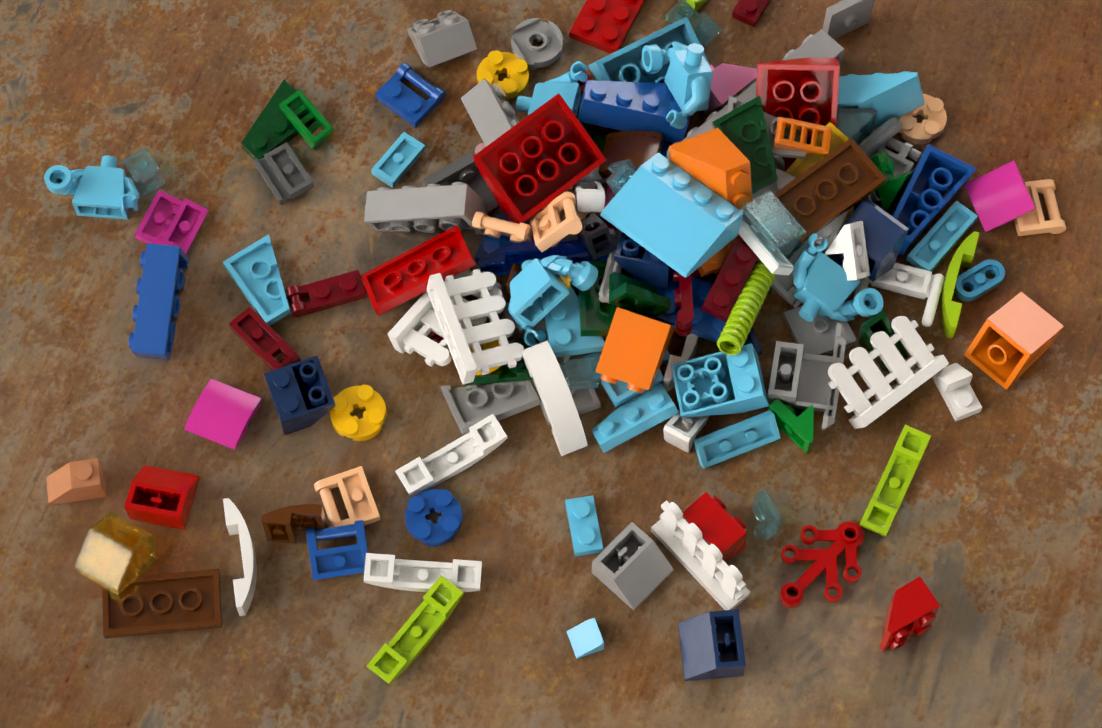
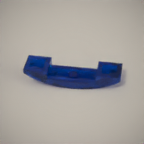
M535 240L496 249L480 258L478 266L481 273L491 272L494 275L509 274V264L523 263L526 260L537 258L542 260L548 256L559 255L566 256L567 260H572L575 264L577 261H590V256L587 250L565 242H559L556 246L549 247L544 252H541L535 245Z

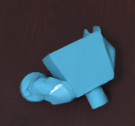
M672 42L673 47L665 51L656 44L646 45L642 50V62L647 72L659 71L662 65H667L670 62L664 82L682 111L680 113L675 110L669 111L666 121L670 122V126L682 129L687 124L688 115L692 116L696 111L708 110L712 69L703 56L704 47L697 43L687 46L682 43Z
M577 61L571 66L570 71L562 76L544 83H537L532 97H517L516 111L525 112L529 115L559 93L574 115L577 116L581 100L580 87L577 82L578 80L585 82L588 79V75L583 72L588 69V66Z
M103 156L100 166H87L85 169L69 170L63 165H55L50 167L44 175L45 184L50 192L74 195L72 204L77 216L128 220V208H134V211H138L137 203L140 194L133 180L126 177L124 169L117 168L118 160L113 156Z
M817 233L811 234L808 239L809 248L803 250L793 266V281L796 287L793 294L796 299L803 303L798 313L799 316L808 322H813L817 314L821 317L828 316L830 319L846 322L855 319L853 317L860 314L863 317H872L878 314L883 308L884 301L882 295L876 289L866 288L857 293L854 299L845 301L859 285L860 280L847 281L844 268L821 252L826 249L828 245L827 240L823 238L821 244L815 246L814 241L818 235Z
M559 255L548 256L542 260L538 258L526 260L522 263V271L510 282L511 298L508 311L520 330L526 332L524 341L527 345H537L535 337L539 341L546 340L544 331L534 330L532 327L570 293L559 275H569L573 286L581 291H586L593 286L598 277V270L595 266L587 261L574 264L572 263L573 261L567 260L566 256Z

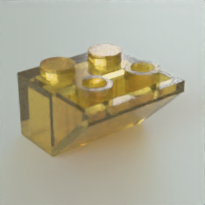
M110 511L90 528L76 561L75 570L114 593L119 594L158 559L154 537L151 533Z

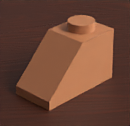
M98 458L69 462L46 477L49 505L106 497L104 470Z

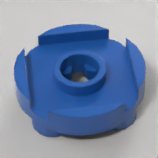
M429 489L422 491L408 501V507L405 512L407 530L414 539L416 538L418 541L423 542L424 545L431 547L445 545L455 538V534L462 526L461 506L448 490ZM431 512H436V514H441L442 516L438 518V523L433 524L431 520H426V517Z

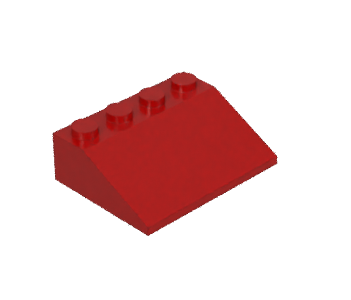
M815 57L757 63L756 97L759 95L761 97L763 112L776 118H790L826 126L831 122L836 127L840 64L837 58ZM808 132L807 144L811 143L812 132ZM782 157L785 163V170H787L797 158Z
M559 93L472 156L498 205L508 219L517 224L525 222L607 160Z

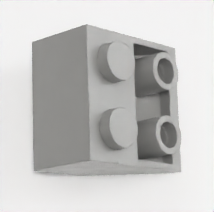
M452 10L443 11L437 14L438 18L430 21L428 19L419 20L413 23L414 27L407 29L422 62L428 67L477 50L468 20L457 12H452Z
M633 522L592 561V574L634 611L673 572L672 566L656 543Z

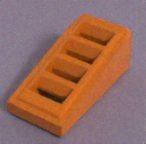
M778 117L774 148L828 155L832 128ZM785 128L790 129L789 140L784 139ZM796 130H801L800 142L794 141ZM807 131L812 132L811 145L805 144ZM818 133L823 134L821 147L816 146Z

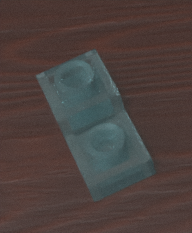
M679 0L663 17L669 24L688 17L700 45L704 48L722 30L704 12L701 14L697 13L685 0Z

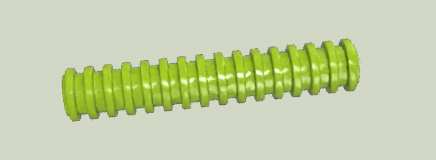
M759 257L717 341L718 348L727 355H737L740 353L776 275L770 272Z

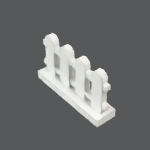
M467 269L465 272L454 276V279L470 276L472 272L470 269ZM496 282L494 288L488 290L490 296L499 295L504 298L500 290L501 285ZM426 291L389 331L388 337L394 349L402 354L407 352L411 355L415 351L426 358L425 362L427 365L432 367L436 363L439 366H445L451 362L452 357L430 297ZM480 293L471 294L478 299H482ZM462 298L463 303L469 302L466 299ZM487 317L471 320V323L474 326L482 325L486 322ZM432 331L444 339L438 344L427 336Z
M480 269L473 270L470 276L454 279L453 275L446 276L445 282L440 273L430 275L426 289L462 384L473 382L477 371H481V374L485 375L489 374V368L508 364L509 368L516 367V362L520 361L523 357L521 351L524 350V347L519 343L509 344L507 340L508 337L512 336L515 329L513 321L509 319L499 320L497 315L504 310L506 304L504 298L499 295L490 296L488 290L494 288L496 277L491 272L481 273ZM480 293L482 299L463 303L461 297ZM489 316L490 323L472 326L471 320ZM499 341V347L483 351L480 347V344Z
M905 316L895 317L891 323L895 334L889 337L883 331L876 332L870 338L871 345L874 348L871 352L868 353L863 347L854 348L849 354L852 366L847 369L842 363H835L829 367L828 375L832 381L828 384L831 389L837 387L848 403L844 407L848 413L854 412L855 415L849 419L854 429L864 428L949 364L944 355H932L931 351L934 350V347L931 343L927 345L924 343L915 330L919 326L915 320L910 322ZM899 340L911 356L906 361L894 345ZM877 356L881 358L890 371L885 377L873 361ZM916 363L918 368L912 372L910 367ZM857 371L869 387L865 392H862L852 377ZM895 379L897 384L891 387L889 383ZM874 395L876 399L870 403L868 399Z
M666 500L661 505L664 512L660 515V520L651 527V532L724 610L735 609L750 596V591L742 581V574L734 565L728 566L723 561L721 551L714 544L708 545L705 542L701 530L694 523H687L683 518L681 509L674 502L669 504Z

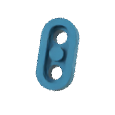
M989 259L957 277L954 289L955 295L962 301L971 302L1001 285L1005 276L1003 265L996 260ZM990 274L994 278L988 279L985 275ZM969 287L972 291L967 292L963 288Z

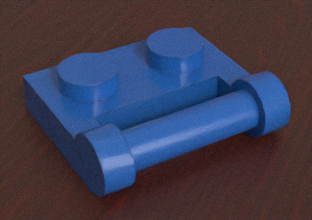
M404 62L375 95L379 102L416 128L444 100L446 91L440 87H434L415 73L412 66ZM406 79L428 94L430 98L427 101L405 86L403 82Z
M363 520L354 521L355 524L315 530L314 527L306 528L313 580L364 572L368 549ZM357 536L358 544L321 550L317 548V541Z

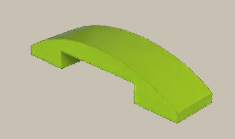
M974 231L959 246L950 262L940 297V315L945 335L949 339H952L962 308V303L952 301L960 266L970 268L979 232Z
M905 424L872 499L862 517L860 526L886 537L931 435Z
M440 575L422 597L424 601L388 645L385 643L368 663L367 668L389 685L394 682L437 634L461 600L464 592Z

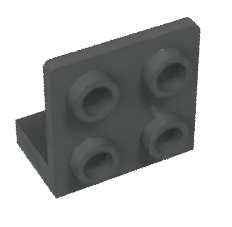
M471 153L423 179L426 187L428 184L448 186L454 182L466 183L487 203V215L500 208L476 166Z

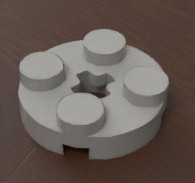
M531 18L521 22L515 28L511 38V50L518 59H523L527 62L529 70L547 67L562 56L563 36L558 26L553 22L548 21L546 23L540 21V18ZM536 39L538 42L543 41L540 47L532 46V40Z

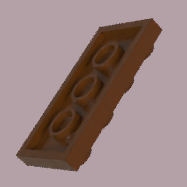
M851 138L766 199L765 204L799 245L809 239L811 234L819 232L883 185L887 178Z
M219 569L103 579L104 638L222 628Z

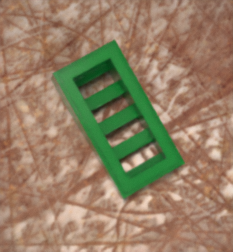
M300 89L279 104L281 110L312 150L333 135L334 128ZM301 101L302 105L292 112L290 108ZM305 110H308L309 113L299 120L298 116ZM314 118L316 122L309 128H306L305 125ZM321 128L323 131L314 137L312 133Z

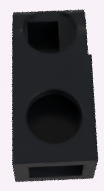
M591 212L581 219L582 230L576 236L586 246L594 260L616 250L608 226L597 215Z

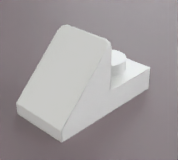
M863 221L844 225L825 252V255L844 253L843 268L847 275V281L870 276Z
M958 363L946 366L932 376L955 422L977 414L982 410V406L970 385L973 377L972 373Z
M679 409V413L673 415L663 429L664 440L685 452H689L693 445V440H695L696 435L705 426L709 416L682 418Z

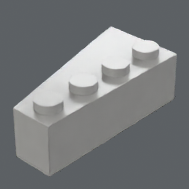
M483 79L462 96L461 100L485 146H487L519 123L514 115V109L504 99L506 94L498 84L492 85L489 81Z
M454 182L448 186L428 184L427 187L420 188L415 186H403L402 189L381 187L377 191H367L364 222L374 231L410 232L411 227H414V229L424 233H435V228L448 230L458 225L461 232L462 229H474L475 234L485 235V230L473 227L472 221L476 211L487 214V203L468 184L463 182Z

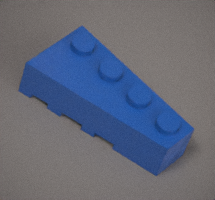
M586 80L580 101L578 120L579 122L620 131L641 130L659 132L664 135L665 141L679 143L683 140L690 115L687 116V124L682 129L670 126V122L666 121L669 111L675 110L679 113L682 111L666 83Z
M929 144L927 145L891 215L909 228L900 249V255L905 253L964 187L977 168Z
M147 243L146 251L141 253L140 266L143 268L142 278H138L136 286L139 302L133 308V321L136 322L135 330L129 336V348L132 349L131 352L137 357L170 360L176 332V323L172 322V319L178 316L181 306L180 297L177 293L178 290H184L186 279L182 268H188L190 260L180 246Z

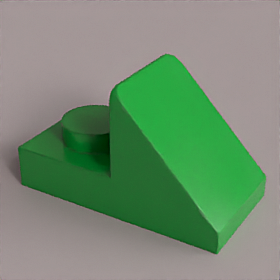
M882 151L872 155L869 159L887 178L886 182L877 188L883 209L885 210L898 202L913 171L894 176L893 160L891 157H888L886 151Z
M777 398L769 405L768 411L771 410L774 413L777 426L807 454L810 452L813 443L814 405H810L803 413L796 417L793 408L787 403L783 404Z

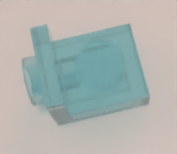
M147 149L122 160L142 195L165 184L157 163Z
M630 159L611 163L608 169L612 174L606 182L616 195L637 170Z
M563 354V364H559L569 390L599 388L598 373L595 372L597 358L569 360V354Z
M766 490L755 494L754 506H752L758 521H764L754 527L753 536L755 540L761 537L768 539L779 532L782 522L781 515Z

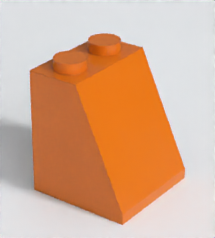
M719 128L669 146L671 162L740 211L753 206L750 161Z
M1021 291L987 318L964 355L1005 390H1008L1053 344L1064 326Z
M617 307L595 372L602 374L601 380L617 384L618 380L628 383L627 389L642 394L644 389L652 390L676 326Z

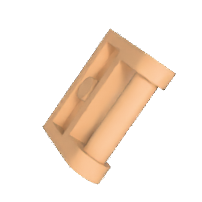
M1045 179L1025 182V186L1036 209L1014 219L1018 236L1042 233L1059 234L1064 232L1066 225L1065 221L1060 217L1054 194L1056 189L1054 180ZM1039 192L1044 195L1050 218L1049 221L1044 220L1038 196Z
M562 193L530 217L535 245L541 252H544L549 247L556 246L568 234H578L582 230V222L577 217L575 210L576 198L573 193ZM564 209L566 219L561 222L559 212Z
M476 211L474 214L472 226L485 230L484 234L498 239L501 235L508 236L511 242L525 245L526 241L535 243L532 227L529 224H517L497 219L479 211Z
M362 466L327 477L314 484L317 494H320L330 522L329 528L355 524L354 521L363 520L365 526L380 520V515ZM339 487L349 516L348 519L342 521L331 490Z

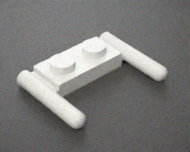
M895 262L893 269L874 282L867 277L859 279L860 283L855 289L853 299L857 293L868 288L869 283L873 287L925 300V298H928L922 318V325L925 327L932 326L945 280L942 274L933 275L931 271Z

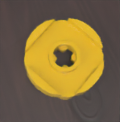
M492 51L478 66L477 83L486 79L492 85L498 84L506 94L504 99L509 102L510 98L522 96L527 90L529 84L527 62L523 59H518L512 53ZM505 73L510 78H504L503 81H499L498 74Z
M365 384L352 386L342 390L337 396L333 397L336 406L330 410L332 425L339 435L360 442L369 440L379 434L386 420L387 411L383 398L371 386ZM354 409H364L363 418L358 419L357 416H351Z

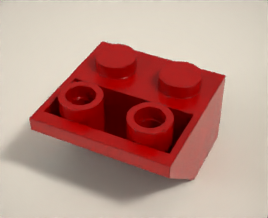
M144 465L132 480L124 508L129 519L185 530L200 476Z
M705 492L683 512V518L688 524L694 523L701 530L705 542L708 545L714 544L721 551L722 559L725 562L745 550L746 526L737 516L732 518L725 511L726 506L717 496L711 497Z
M921 577L895 590L887 609L880 643L882 652L889 648L896 650L907 643L908 640L906 638L914 633L920 636L931 629V623L936 619L935 615L940 604Z

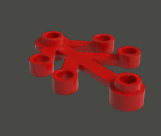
M847 521L841 523L836 530H817L812 525L804 526L800 534V539L804 544L811 545L816 541L834 543L828 549H798L791 544L783 547L781 559L786 564H793L796 561H815L795 583H786L781 588L779 599L787 608H795L801 604L804 595L803 591L824 570L826 574L825 599L831 603L840 600L842 588L838 585L837 556L843 550L845 551L846 567L843 572L844 579L849 583H855L862 574L860 566L857 565L856 548L862 544L864 539V532L860 525ZM810 531L814 534V537L811 539L806 538L804 533ZM852 531L855 537L848 538L845 532ZM792 551L794 552L795 557L788 558L786 557L785 552ZM853 569L857 572V576L851 577L847 571ZM793 589L797 592V596L790 597L787 591ZM835 589L838 592V596H830L828 590Z

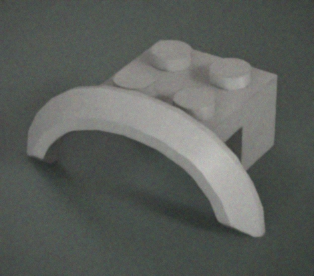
M837 323L833 356L804 353L803 344L776 341L768 390L769 404L777 398L783 404L787 403L792 408L806 410L813 404L814 411L824 412L823 431L834 424L839 390L837 387L831 389L828 383L832 380L828 375V369L832 364H843L847 334L840 323Z

